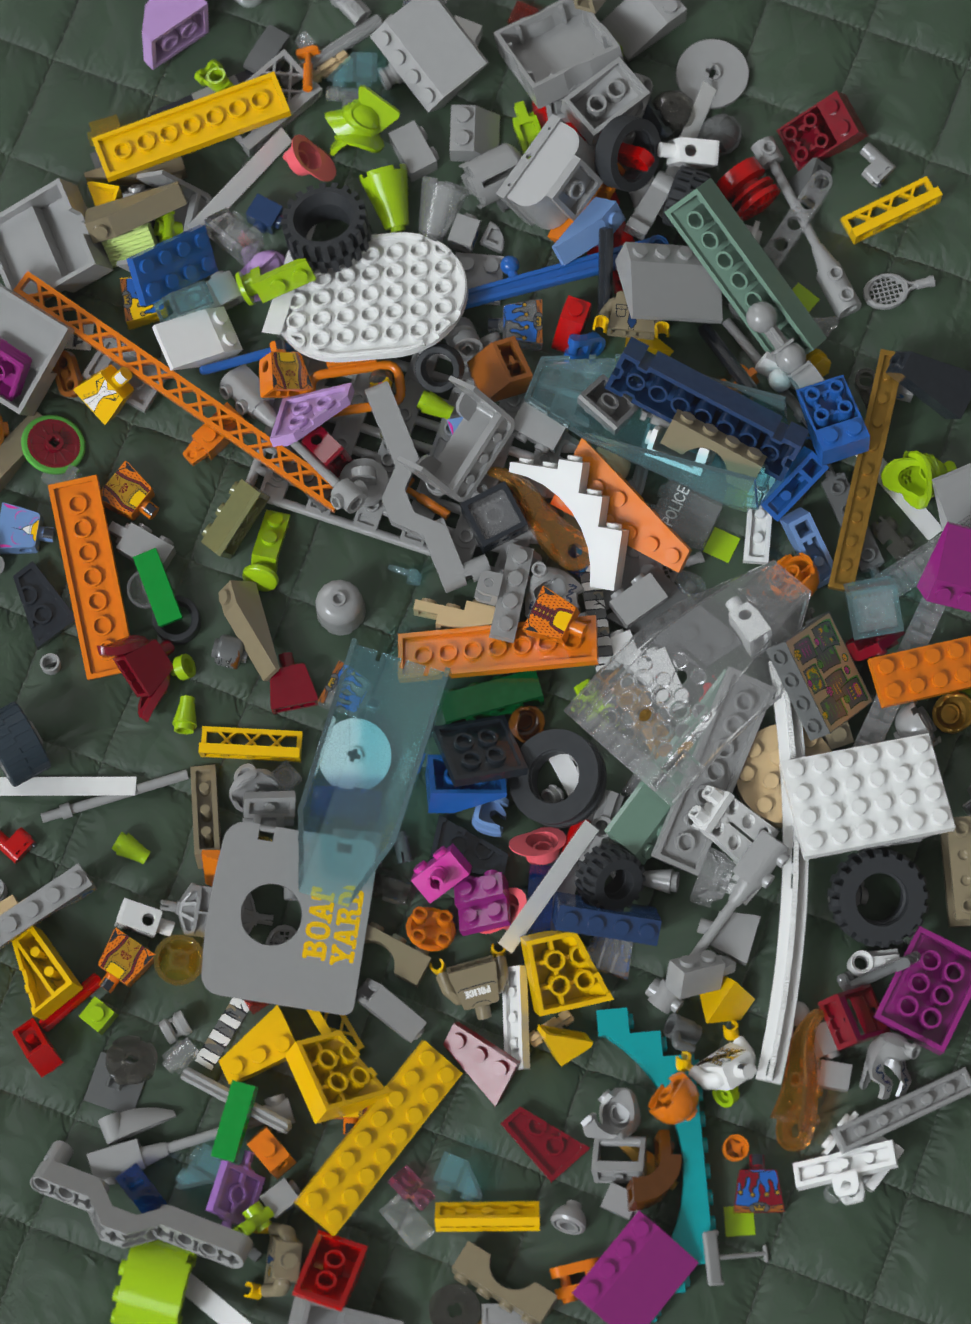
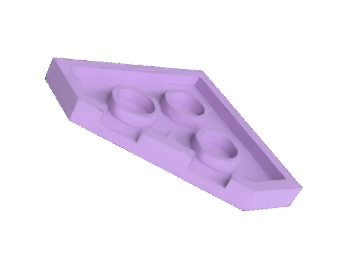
M347 383L282 399L270 436L272 446H289L297 442L349 406L354 395L352 384Z

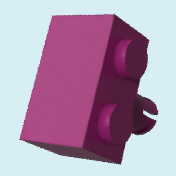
M454 844L447 848L445 846L440 847L432 855L433 859L428 862L424 860L413 869L414 874L411 882L429 903H432L470 874L472 865Z

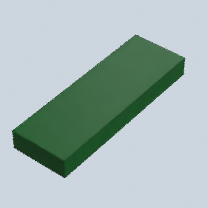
M154 548L134 556V562L158 626L163 627L183 619L158 549Z
M232 1080L211 1156L234 1163L238 1162L259 1087Z

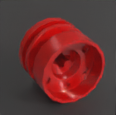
M749 157L734 166L716 184L728 202L734 200L731 206L742 221H746L764 211L781 191L776 184L772 185L773 179L770 176L761 179L765 169L755 157Z

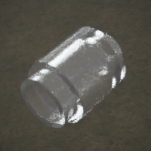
M185 1037L182 1041L178 1040L162 1055L165 1059L162 1065L171 1074L176 1071L180 1075L197 1059L196 1055L200 1051Z

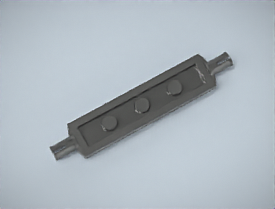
M830 463L827 464L829 468L825 472L826 479L821 482V486L841 528L850 485L845 474H835ZM867 526L859 570L861 573H870L874 585L877 586L879 582L880 584L885 582L879 570L884 564V559L869 526Z

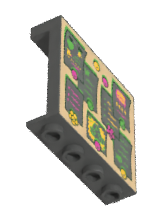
M830 612L809 619L805 622L806 626L781 643L765 649L810 741L832 733L873 702Z

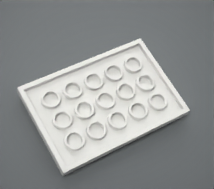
M929 733L791 759L779 763L804 860L951 832L955 829Z

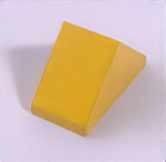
M538 1024V1032L560 1066L568 1063L593 1045V1041L585 1032Z

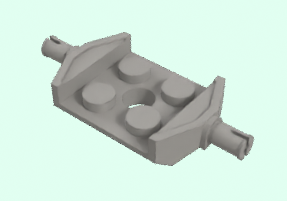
M191 883L179 901L174 902L162 899L160 910L172 911L178 915L184 935L204 937L212 887ZM251 893L246 896L241 907V922L248 935L253 926H257V923L270 926L273 924L271 921L273 920V915L256 912Z

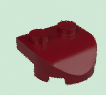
M876 624L866 629V632L862 633L859 637L856 638L854 636L847 640L845 645L852 659L861 661L871 656L885 655L888 649L899 644L898 639L905 632L902 626L898 625L881 633Z

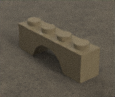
M679 409L660 442L681 455L694 448H706L716 452L725 462L727 479L747 490H750L767 457L759 449L748 447L736 437L726 435L718 431L714 425L703 423L696 419L693 414Z
M371 921L370 925L367 924L364 944L374 943L385 947L394 958L395 976L418 988L429 968L430 962H432L431 957L428 956L430 952L417 946L412 948L406 945L407 940L397 934H393L391 937L383 933L384 928Z
M468 1241L452 1266V1273L455 1274L454 1278L465 1286L470 1283L476 1287V1292L488 1300L492 1297L499 1301L498 1306L508 1313L515 1311L522 1316L520 1319L524 1323L544 1324L557 1303V1295L536 1282L519 1290H511L501 1286L495 1281L490 1272L491 1255Z

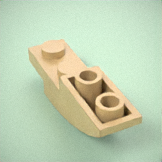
M422 598V600H415L413 611L415 616L436 620V630L491 625L495 607L474 599L472 602L466 601L465 610H462L456 604L447 603L444 606L436 604L435 600Z

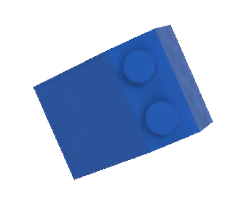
M427 755L425 778L428 813H456L507 797L506 778L454 787L441 755Z

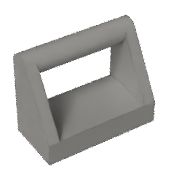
M629 1136L623 1140L618 1138H594L591 1166L594 1183L612 1182L629 1184L632 1177L647 1176V1137ZM601 1146L640 1147L638 1162L601 1161Z

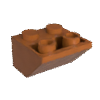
M515 336L491 342L467 362L468 370L476 387L493 402L531 391L533 374Z

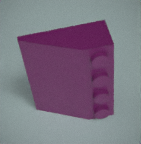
M947 521L917 584V588L926 601L971 612V527Z
M918 926L904 956L917 951L920 953L921 959L913 965L895 972L873 1018L914 1043L937 1055H941L944 1053L971 998V952Z
M638 1211L571 1294L607 1324H650L699 1262L655 1223Z

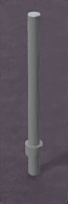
M731 318L726 319L722 324L756 365L762 356ZM789 390L778 392L794 411V417L799 423L803 422L806 426L803 421L800 403Z
M187 770L136 784L135 795L189 779ZM100 795L73 804L69 802L61 804L59 808L40 813L43 823L62 817L64 820L73 817L75 813L134 795Z

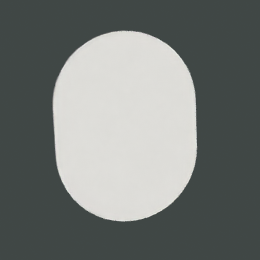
M408 232L372 235L371 242H368L369 248L367 252L361 251L362 258L359 261L351 260L353 266L346 268L345 265L339 266L340 271L335 273L333 268H329L327 274H321L320 269L316 268L314 273L316 280L295 289L281 335L291 347L301 354L325 362L338 363L397 358L421 352L447 336L463 315L468 299V282L462 263L445 244L425 238V235Z

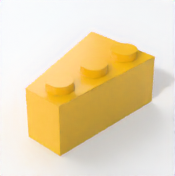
M33 926L12 941L19 969L22 971L26 984L24 985L25 990L29 995L32 1005L31 1011L33 1016L45 1020L83 989L41 929Z
M276 1005L219 1060V1064L230 1086L232 1080L244 1082L287 1061L285 1054L296 1041L279 1005Z

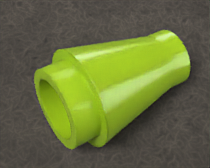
M424 390L416 408L421 410L420 413L449 419L454 406L448 404L434 392Z
M184 695L180 697V702L172 722L176 733L193 734L194 729L197 728L195 698L192 696Z
M121 832L112 847V850L116 851V855L141 864L145 863L151 853L130 833L125 834Z

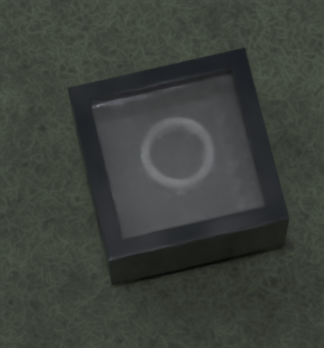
M505 481L460 503L461 512L483 554L528 532V523Z

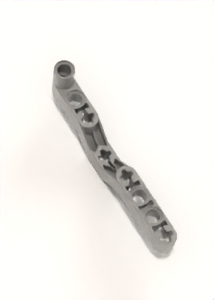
M388 381L365 389V395L395 467L381 498L391 525L424 539L446 593L466 586V580L470 578L474 582L478 581L482 571H492L485 554L461 563L444 519L440 518L434 521L413 511L406 490L414 473L396 459L398 456L417 463L419 457Z
M64 1141L53 1142L44 1157V1161L40 1163L30 1180V1185L37 1192L87 1211L100 1240L123 1249L160 1239L226 1266L240 1268L253 1247V1241L247 1235L170 1205H163L158 1210L139 1215L112 1206L107 1195L110 1188L103 1179L67 1166L74 1152L72 1147Z

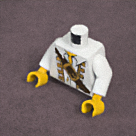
M731 1020L732 1029H727L723 1025L725 1039L733 1041V1043L729 1042L694 1066L691 1064V1054L689 1052L682 1051L681 1059L676 1056V1069L681 1072L688 1071V1075L701 1085L702 1089L731 1090L747 1079H752L757 1073L754 1050L743 1036H739L738 1023L734 1020Z

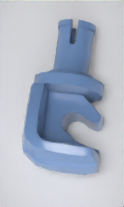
M501 798L475 806L471 822L473 827L482 834L502 837L503 827L494 823L491 817L495 814L506 820L507 814L502 807H508L509 800Z

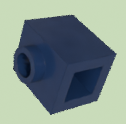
M257 193L245 213L247 222L251 223L255 230L263 234L268 232L273 235L276 229L282 227L283 206Z

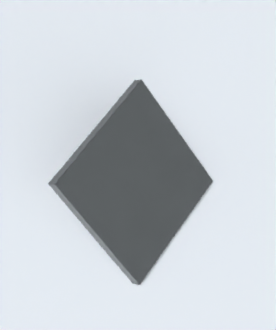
M101 1052L84 1101L115 1112L135 1109L150 1068Z

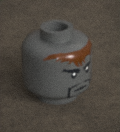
M223 634L220 636V639H215L211 657L215 658L214 661L219 666L238 669L241 662L246 663L248 654L244 649L243 642L238 637Z

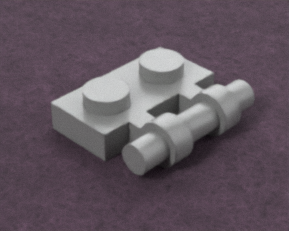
M295 791L244 792V818H242V822L281 828L293 827L296 801Z

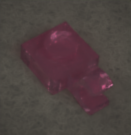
M408 1165L404 1166L388 1181L405 1201L410 1197L421 1211L435 1198L430 1190L421 1188L424 1182Z

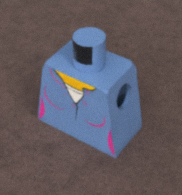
M2 502L0 513V554L38 553L40 541L54 542L56 529L43 526L44 519L40 513Z

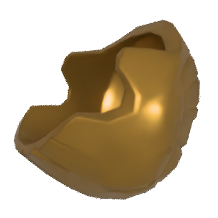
M959 692L945 694L940 697L933 707L932 716L934 724L941 731L950 734L958 733L971 724V699Z

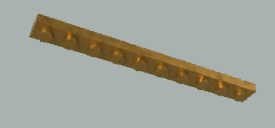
M884 349L880 351L865 418V425L870 434L869 451L857 454L828 589L853 594L899 386L896 380L885 373L890 359L895 354L894 351Z

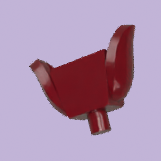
M131 635L107 645H97L99 655L113 657L112 659L135 695L140 697L138 715L145 722H148L170 685V672L173 670V664L168 656L175 651L173 644L169 640H164L159 644L156 639L148 640L145 636Z

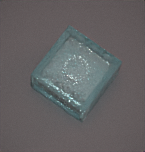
M893 575L843 584L854 640L904 631L897 584Z

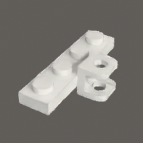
M893 1140L855 1148L844 1154L838 1152L792 1163L796 1188L799 1191L833 1183L834 1192L844 1205L864 1201L866 1192L862 1176L899 1167Z

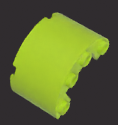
M160 1239L131 1247L127 1260L122 1259L118 1275H122L120 1286L116 1285L112 1301H116V1307L113 1309L110 1323L181 1324L183 1319L181 1311L191 1269L196 1264L198 1254Z

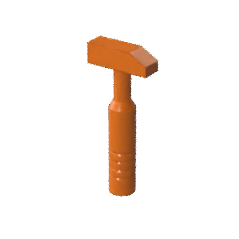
M315 45L296 50L297 58L299 60L305 59L303 64V90L305 92L313 90V64L311 63V56L321 54L319 47Z
M412 477L406 492L415 497L417 502L447 520L451 511L425 494L418 493L410 486L415 481Z

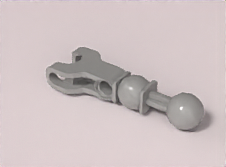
M764 301L752 304L747 311L746 321L753 331L764 333L775 349L770 354L775 355V362L778 368L788 373L787 377L793 387L797 390L825 381L811 361H806L804 349L799 344L793 342L795 340L793 337L787 340L777 327V312L770 303Z

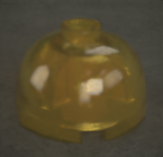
M171 935L163 939L156 947L153 957L154 968L164 982L174 986L187 985L195 981L202 972L203 950L200 944L190 936Z

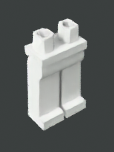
M709 785L702 792V797L707 800L704 807L695 805L688 813V816L693 821L691 826L698 831L700 830L702 834L712 840L734 860L733 863L736 865L762 830L767 831L775 838L780 832L735 799V796L730 792Z

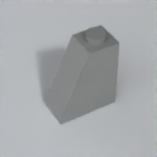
M367 978L357 990L355 1001L403 1039L412 1043L413 1040H417L423 1034L424 1026L427 1022L383 985Z

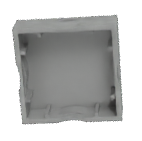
M559 0L534 15L522 18L493 32L499 54L538 109L569 95L616 58L620 57L623 60L620 45L608 29L597 20L594 13L575 9L573 0Z

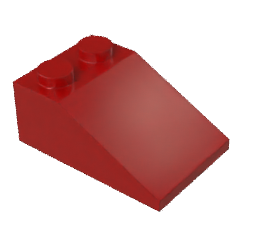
M318 1230L292 1295L342 1312L365 1265L368 1246Z

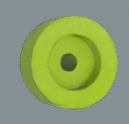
M188 654L175 657L173 660V670L170 674L172 676L177 675L180 680L193 678L196 674V666L192 657Z
M739 1086L731 1090H712L715 1101L722 1107H731L739 1100Z

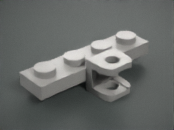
M510 543L503 574L493 571H482L480 573L474 598L481 603L495 606L489 638L513 643L515 640L534 553L532 548Z

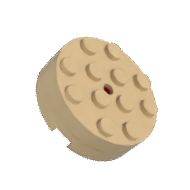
M775 724L757 732L735 785V791L743 805L773 827L782 828L780 762ZM803 727L805 757L832 752L828 744L821 737L810 741Z

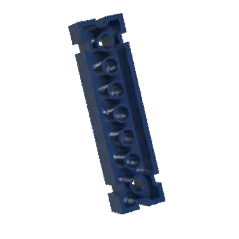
M631 336L605 389L620 397L624 393L633 398L631 403L671 423L679 409L693 414L696 419L703 423L714 425L718 431L736 437L748 447L759 449L763 455L767 456L763 467L766 468L764 473L782 482L792 462L802 448L809 430L792 421L790 425L781 422L783 416L660 351L656 355L647 351L649 345Z

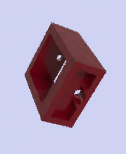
M871 984L837 993L818 1002L838 1051L873 1040L880 1034L890 1032L888 1026L873 1018L875 1015L873 1007L877 1011L879 1003ZM847 1000H850L864 1031L863 1035L860 1034Z

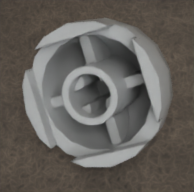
M918 701L906 704L895 717V727L897 730L894 732L895 738L900 739L929 733L932 746L935 747L940 744L941 737H935L933 732L937 728L924 707L917 708L916 704Z

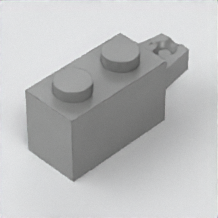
M112 521L108 527L109 533L117 537L115 542L118 544L116 546L118 553L133 562L134 556L157 548L166 570L177 553L174 546H172L174 543L170 539L162 535L160 538L151 534L152 530L141 523L137 526L131 522V524L127 523L123 527Z
M711 950L672 959L669 961L665 987L679 999L721 989L723 976L735 972L736 962L728 955H716Z

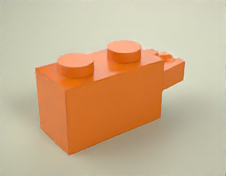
M228 402L224 404L225 407L242 417ZM235 420L223 421L224 430L227 432L238 430ZM203 424L192 435L193 441L182 454L192 466H195L206 457L212 460L230 441L206 424Z

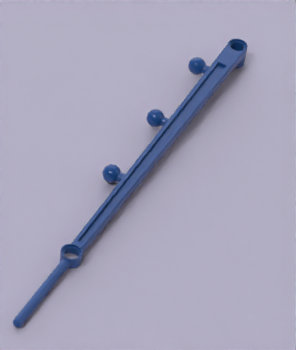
M661 235L637 241V243L669 245L668 240ZM623 245L613 248V271L617 270L615 260ZM599 252L576 258L566 265L559 263L520 275L517 273L520 266L518 259L514 256H506L501 260L500 268L509 278L468 289L465 309L598 275ZM285 343L286 352H298L288 343ZM269 347L202 365L199 368V372L201 375H207L259 361L270 353L271 349Z

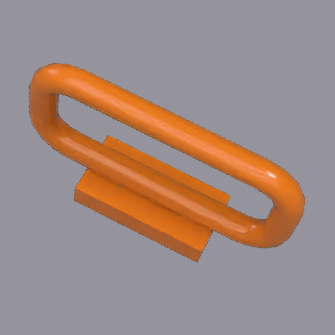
M391 360L326 362L328 369L315 371L309 376L313 385V390L310 392L316 391L317 382L322 379L390 370L394 375L396 387L394 397L398 406L403 402L406 394L402 368ZM369 402L347 406L333 417L372 412Z

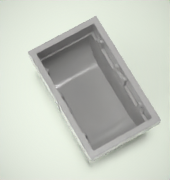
M552 114L496 192V195L525 223L531 226L535 224L542 229L551 230L561 226L568 218L574 221L603 183L595 169V151L572 127L568 126L560 117Z

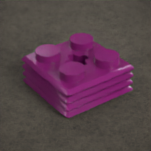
M1 338L0 395L12 402L18 395H21L32 358Z

